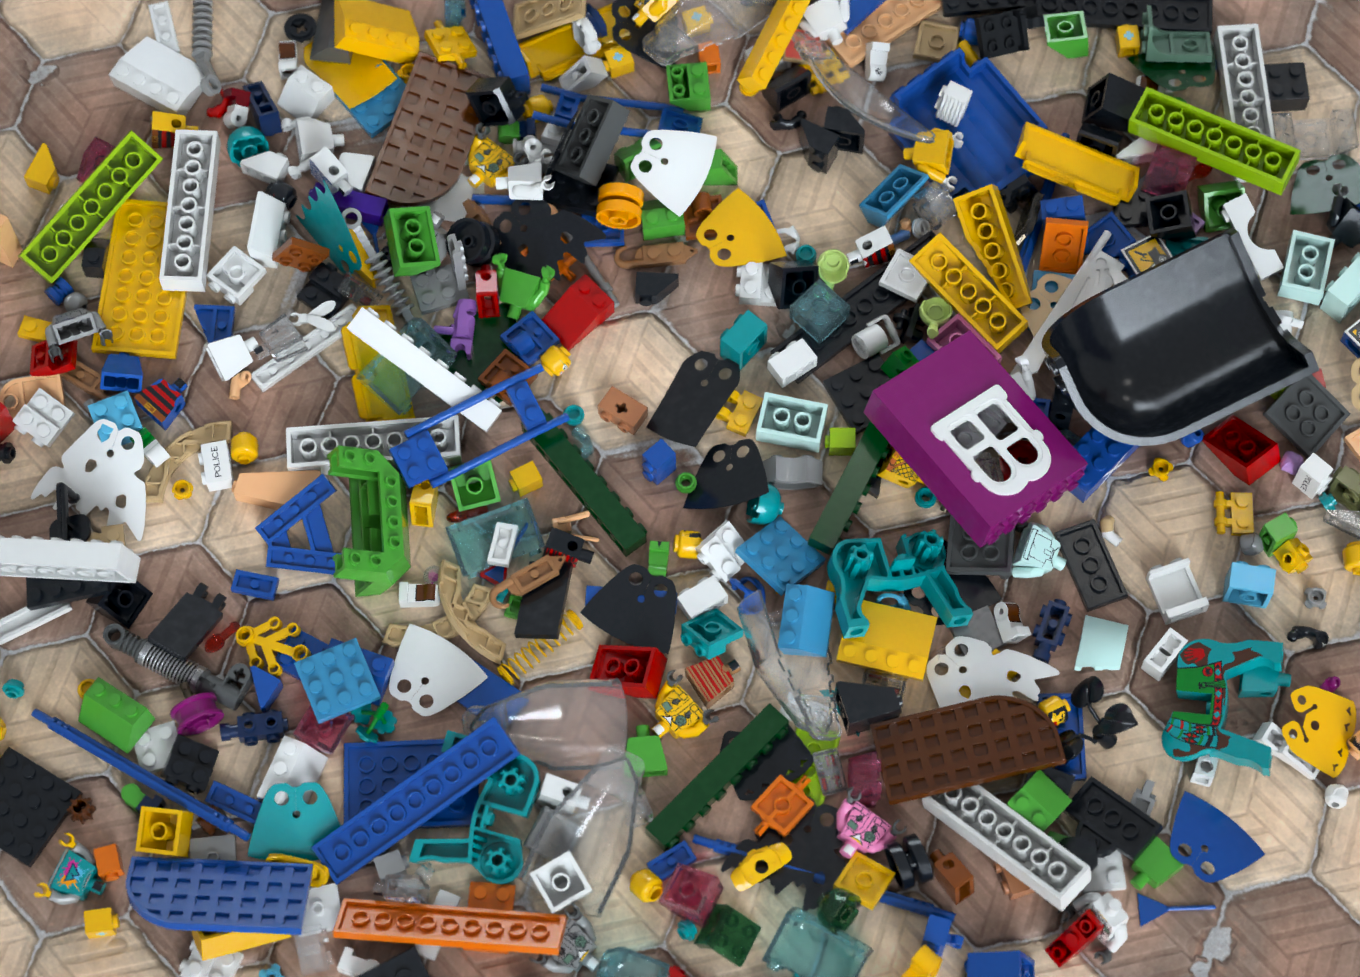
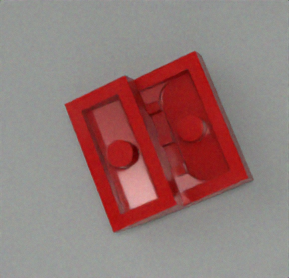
M47 340L32 345L31 376H51L76 369L78 341L73 340L58 345L64 359L61 360L59 355L53 358L54 363L48 354L50 348L48 347Z

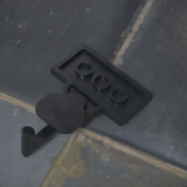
M62 482L56 485L57 519L50 525V540L52 537L61 538L64 541L77 538L86 542L91 536L90 519L84 514L69 516L68 502L70 504L77 503L80 495ZM26 577L27 608L32 611L111 594V582Z
M1091 776L1064 810L1065 814L1079 823L1076 828L1075 837L1063 838L1058 844L1090 866L1092 873L1098 866V858L1109 856L1116 850L1135 862L1162 831L1163 827L1153 818Z

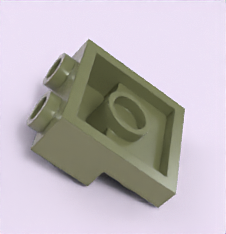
M1346 465L1344 468L1339 466L1332 476L1333 479L1328 484L1330 489L1327 494L1331 493L1336 501L1360 517V473Z

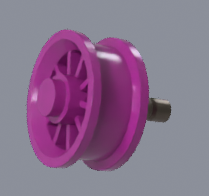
M183 682L179 685L185 700L175 705L170 711L171 718L176 720L178 724L177 732L179 735L188 737L200 734L216 726L224 718L223 711L216 706L217 697L214 693L206 692L193 695L188 682Z

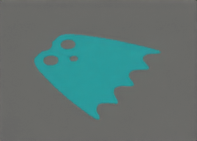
M323 180L325 193L315 186L318 201L308 196L311 210L301 204L305 219L300 218L298 215L296 217L320 246L330 249L329 258L343 275L347 274L342 266V260L349 267V275L352 274V277H354V270L359 271L362 267L361 259L337 203L325 180ZM349 251H352L356 256V263L351 260Z

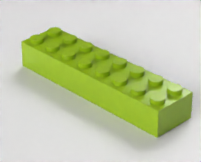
M1146 87L1128 124V132L1278 195L1283 194L1299 162L1301 150L1149 87Z
M132 130L129 131L18 257L49 284H52L163 158Z

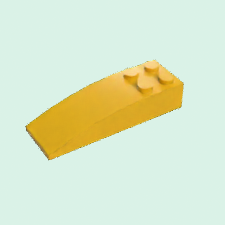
M938 233L909 260L936 293L952 306L953 311L956 314L959 313L999 354L1028 328V321L941 233Z

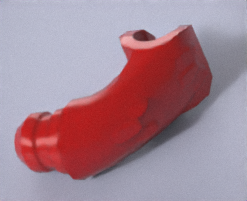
M223 88L220 91L223 99L222 103L214 108L210 107L207 109V116L209 118H221L227 112L228 99L223 98Z

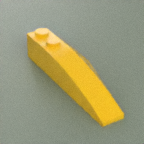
M990 184L953 198L965 237L975 250L980 261L984 264L990 277L998 286L1001 294L1016 309L1032 304L1019 250L998 186Z

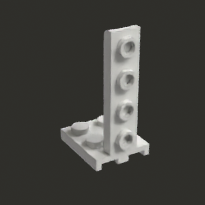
M70 603L32 611L26 606L0 619V645L72 611Z

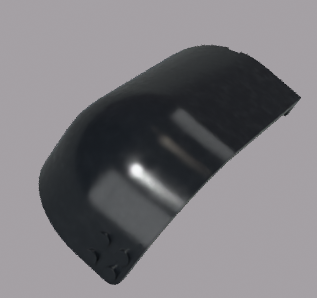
M1230 228L1081 302L1051 325L1044 334L1041 343L1046 355L1044 361L1048 369L1052 370L1055 375L1053 381L1072 407L1101 434L1118 442L1138 446L1160 445L1183 438L1320 371L1313 352L1294 338L1288 329L1283 331L1279 325L1282 323L1273 306L1269 308L1267 302L1264 301L1263 297L1266 296V293L1257 277L1241 236L1234 228Z

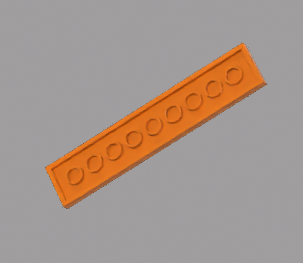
M343 898L333 929L334 938L559 955L567 924V916L561 914Z

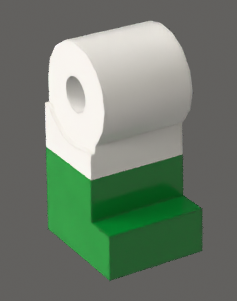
M144 427L139 431L143 442L144 457L158 468L164 461L170 458V455L149 430ZM131 437L130 440L134 444V439Z

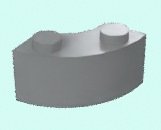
M772 455L771 458L762 461L768 484L775 486L777 489L801 490L822 485L823 461L814 458L812 455H803L796 458Z

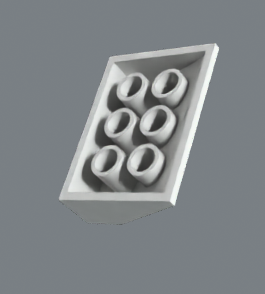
M148 36L122 56L108 74L115 87L161 112L186 116L203 92L200 82L205 77L196 62Z

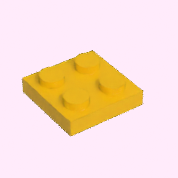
M856 851L834 883L833 889L873 911L895 877V872Z

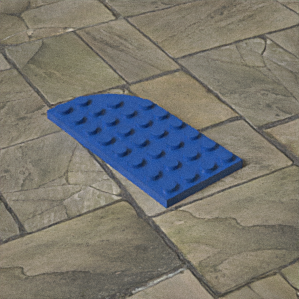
M132 856L126 877V893L131 906L141 917L152 924L166 929L302 935L313 875V864Z

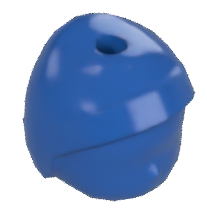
M1199 429L1180 438V441L1185 447L1191 448L1203 440L1204 433Z

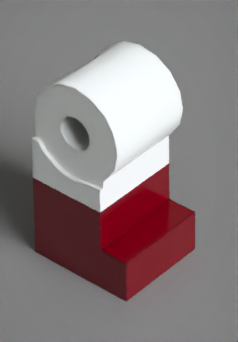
M233 87L224 90L223 98L228 99V106L223 122L227 128L235 129L246 124L251 92Z

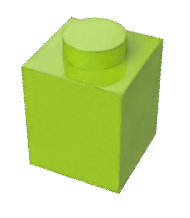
M855 428L829 429V435H825V448H829V456L853 455L856 449Z

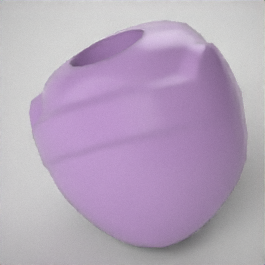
M1286 451L1280 461L1281 470L1295 476L1300 466L1304 463L1303 457L1293 451Z

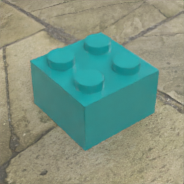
M749 310L743 315L740 314L735 319L734 325L730 329L724 330L720 336V357L739 364L741 371L767 343L768 325Z

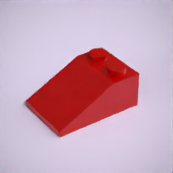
M584 274L567 289L542 318V321L560 339V344L569 351L615 312L614 301L591 278Z
M1231 415L1203 436L1202 442L1234 476L1249 486L1281 461L1278 443L1235 415Z
M599 645L588 685L636 698L657 699L668 659L656 647Z

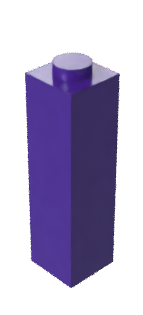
M316 182L315 186L325 193V187L321 183ZM314 186L313 189H310L308 196L318 201ZM339 191L332 194L341 214L345 209L355 208L361 213L362 222L383 227V218L389 209L387 199L352 191L345 197ZM348 213L345 217L358 220L355 213Z

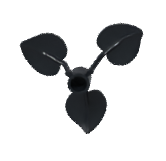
M1090 676L1076 686L1071 695V702L1076 708L1087 706L1098 724L1092 730L1093 737L1082 733L1076 734L1072 729L1064 731L1059 735L1066 762L1074 759L1082 751L1084 743L1081 738L1089 740L1093 744L1098 742L1104 749H1110L1117 742L1115 734L1138 725L1131 709L1125 703H1118L1108 708L1104 718L1100 720L1091 704L1101 700L1104 694L1103 683L1096 676Z

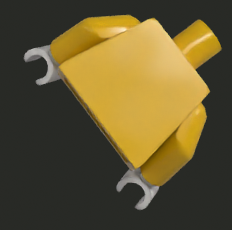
M934 128L925 134L918 135L914 147L904 148V160H912L917 171L928 174L930 179L940 184L943 182L944 189L948 192H953L955 187L950 185L949 182L956 185L957 178L955 176L947 178L946 175H949L953 147L961 148L964 143L962 141L964 136L961 132H956L952 135V132L949 130Z

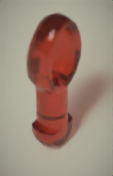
M1199 163L1193 168L1192 172L1179 176L1176 179V184L1179 187H1183L1194 179H1203L1211 173L1213 167Z
M484 505L461 512L457 510L448 514L446 519L451 523L462 522L467 518L487 513L488 507Z
M233 621L220 634L210 636L205 643V651L207 653L219 651L224 646L225 640L237 632L240 624Z

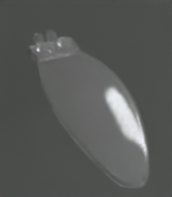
M807 31L793 34L794 48L799 53L800 58L809 62L820 83L844 108L865 122L894 135L927 144L935 142L936 135L908 115L839 59L824 40H816Z

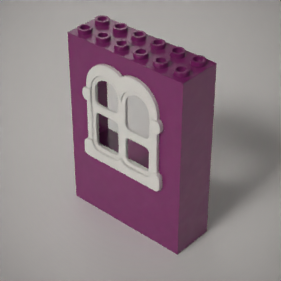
M971 330L873 390L863 412L980 548L986 544H993L1002 533L1006 535L1011 532L1017 523L1023 524L1035 511L1037 513L1041 512L1050 501L1054 503L1059 500L1065 491L1071 492L1079 485L1078 480L1084 476V469L1088 464ZM992 404H997L1017 427V431L1003 440H998L978 417V413ZM966 421H970L984 437L982 441L970 449H964L951 434L953 429ZM1021 438H1027L1037 450V460L1032 464L1019 463L1008 452L1007 448ZM993 447L1011 469L1010 478L1004 482L992 480L974 461L973 457L986 448Z

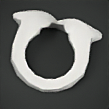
M791 226L790 228L776 230L778 235L785 233L796 239V243L784 246L786 253L791 252L794 255L795 251L800 247V236L795 227Z

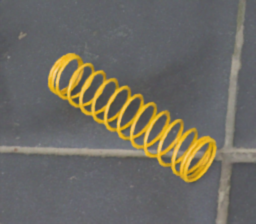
M568 609L566 614H563V616L571 620L578 630L583 628L582 621L571 609ZM563 618L562 625L566 627V629L569 631L571 635H574V633L567 626ZM560 631L562 638L567 641V638ZM534 639L535 643L528 642L529 649L521 647L522 655L515 652V660L508 658L509 666L502 663L501 666L497 667L501 677L511 686H513L514 680L503 666L507 667L518 680H520V677L513 670L509 660L518 665L524 674H527L520 665L516 654L522 657L532 669L534 667L526 658L523 649L528 651L540 663L529 643L538 648L543 656L547 658V655L540 648L536 639ZM540 639L547 645L551 652H554L552 647L547 643L546 639ZM553 639L558 646H560V643L556 639Z

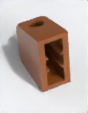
M937 849L931 853L929 858L934 863V876L955 905L974 893L973 875L953 852L944 855L940 849Z

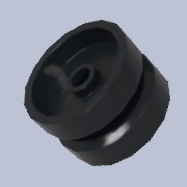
M465 217L451 225L447 236L455 233L457 241H462L466 259L465 263L467 265L475 267L489 265L492 262L493 256L499 252V233L494 226L487 222ZM446 237V247L449 253L448 242Z
M915 833L903 837L902 846L897 841L884 845L890 870L895 872L894 879L902 891L913 888L915 878L922 884L933 880L930 861L920 839Z

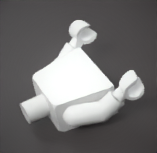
M819 0L807 7L798 26L812 38L819 37L821 41L830 39L833 46L842 43L843 38L840 33L848 28L846 22L850 19L849 0Z
M301 117L294 120L284 118L281 122L283 132H288L295 128L300 165L287 168L289 175L294 180L301 178V172H306L310 169V158L326 146L333 153L334 147L344 146V135L332 134L331 125L327 122L310 117Z
M547 148L543 149L540 154L541 157L534 160L531 164L508 167V177H496V190L509 189L510 199L543 200L544 189L551 190L555 184V181L551 184L545 183V181L551 179L552 175H546L542 180L543 164H549L551 160L553 161L552 155L549 157H544V155L551 153V151Z
M1021 355L1015 358V362L1021 367V372L1018 371L1011 375V377L1034 401L1036 391L1031 371L1027 367L1029 362L1026 356ZM997 404L987 407L1007 423L1012 422Z

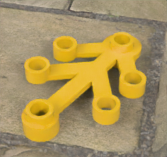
M273 616L267 622L255 628L251 626L240 627L236 632V641L240 646L246 647L250 658L249 665L254 666V663L259 660V664L256 667L260 669L264 667V661L257 655L254 644L261 646L268 663V672L278 677L282 674L283 668L277 663L273 651L291 656L296 662L311 656V652L302 644L291 647L279 643L278 641L288 636L298 637L301 633V628L292 622L286 628L280 630L283 623L278 617ZM278 621L277 625L273 627V623ZM296 627L295 632L291 633V630ZM270 629L273 630V631H278V632H276V633H274V634H272V635H269V636H267V637H265V638L259 636V635H261V634H263V633L269 631ZM303 653H306L305 656L300 659L301 655ZM278 667L277 671L273 672V669Z

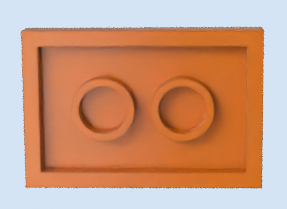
M1046 217L1038 270L1076 275L1083 263L1089 226L1088 221Z
M471 881L468 908L514 911L516 885ZM463 948V950L509 954V951Z

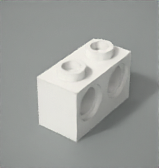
M1170 627L1144 659L1141 669L1159 682L1176 661L1181 649L1187 644L1188 640Z

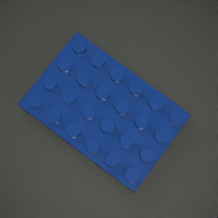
M445 739L344 743V823L443 754L441 750ZM479 785L417 829L470 827L473 812L479 798Z

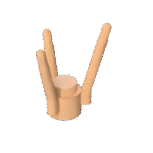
M586 510L565 517L552 518L553 527L568 533V531H572V521L589 517L591 513ZM575 535L584 539V541L599 542L600 540L596 537Z

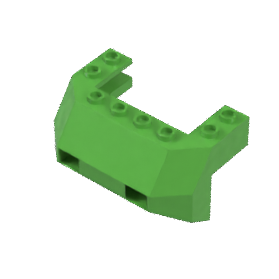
M338 445L327 455V459L330 462L328 475L349 478L353 549L343 548L342 554H335L333 556V561H335V573L333 575L334 578L354 580L355 597L381 595L411 568L406 486L397 470L378 450Z

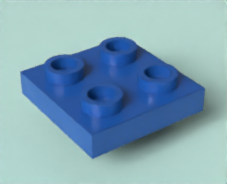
M533 311L500 335V339L529 367L538 361L550 346H557L560 343V339Z

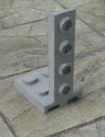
M455 233L447 236L451 264L433 269L434 273L430 277L426 276V271L410 276L422 315L456 306L459 299H470L466 287V281L469 278L462 241H457Z

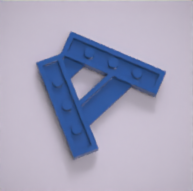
M321 474L255 527L268 544L266 567L332 575L335 573L333 556L342 553H336L333 550L320 504L337 490L324 474ZM301 519L304 523L311 550L293 548L290 545L287 531Z

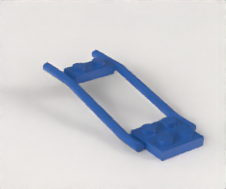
M542 83L540 91L560 97L554 116L533 111L532 119L566 128L577 112L579 102L584 103L587 95ZM602 97L614 100L624 107L662 111L658 130L700 133L703 118L683 113V108L666 103ZM623 127L620 135L644 138L645 134L652 130Z
M541 363L405 430L404 434L408 440L390 448L389 452L408 489L426 480H429L432 488L440 486L510 449L569 421L567 413L546 421L527 381H525L544 371ZM506 389V393L527 432L448 471L427 429Z

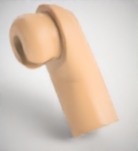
M242 371L231 379L230 399H240V390L252 378L249 371Z

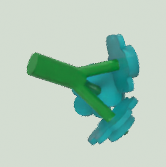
M382 702L376 711L371 710V703L351 711V715L354 716V722L361 723L362 725H367L370 720L369 717L372 715L374 717L369 727L359 725L355 730L363 741L377 743L378 735L373 732V729L377 730L379 734H384L385 732L392 733L395 730L394 725L397 723V718L393 717V713L388 710L389 705L386 702Z

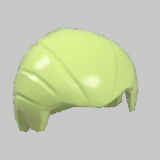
M829 249L823 252L817 261L819 266L818 275L825 282L822 296L826 300L833 299L834 284L843 281L847 277L850 267L846 255L838 249Z
M940 297L924 300L919 308L921 320L929 326L927 335L930 339L938 336V328L946 324L951 319L953 313L952 306Z

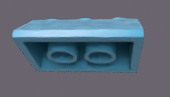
M899 164L859 204L867 222L877 227L886 225L925 185L929 179L928 174Z
M786 584L777 647L783 654L827 658L835 593L809 585Z

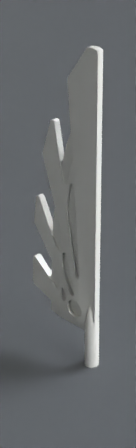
M1105 230L1023 353L1028 359L1029 365L1027 367L1030 369L1031 374L1038 372L1046 357L1041 343L1044 334L1053 323L1081 302L1110 288L1112 284L1116 285L1127 279L1121 272L1125 265L1101 251L1112 235L1109 231ZM1016 364L1009 375L1011 376L1018 371L1021 372V367Z

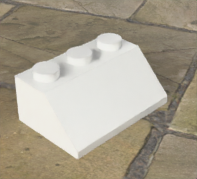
M261 191L257 193L247 249L250 257L261 266L278 269V262L272 261V254L282 246V242H286L287 231L285 226L290 222V212L287 211L284 202Z
M284 735L256 795L258 800L263 802L266 793L274 784L287 783L295 787L296 790V787L302 783H317L328 757L306 743ZM308 790L303 794L305 803L308 804L313 790ZM280 791L276 793L274 799L278 805L282 806L288 803L289 796L286 792ZM295 810L292 815L299 818L301 814L298 810Z

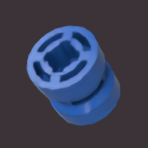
M59 277L55 280V284L49 286L44 292L53 303L60 306L64 302V298L73 293L74 290L65 279Z

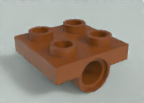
M698 192L695 199L683 213L686 241L697 239L696 232L701 223L722 202L721 194L710 196L707 192ZM712 229L704 233L705 238L717 236V232Z
M291 237L273 252L272 261L278 262L283 266L297 268L302 272H310L329 257L330 249Z
M505 348L478 377V382L488 389L531 367ZM538 374L525 380L529 386L538 377ZM506 389L495 394L510 407L512 406Z

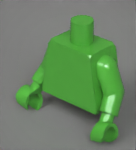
M499 253L493 256L492 262L494 265H497L500 301L510 306L507 317L519 321L522 309L530 312L534 311L548 295L550 280L554 277L555 270L548 265L546 267L543 266L541 270L543 278L505 267L504 264L507 260V254Z

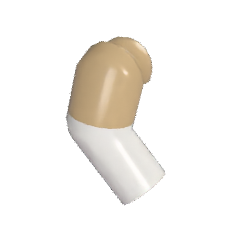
M1106 515L1100 520V533L1103 538L1117 547L1123 538L1114 532V517Z

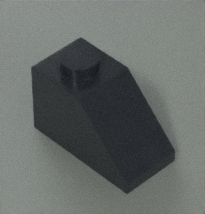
M92 238L85 246L81 267L86 277L104 278L110 239Z
M637 272L635 304L642 306L657 305L679 287V274Z

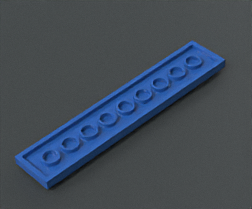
M493 717L311 848L321 863L328 867L329 875L335 884L338 885L372 861L373 858L382 854L521 755V753L498 719Z

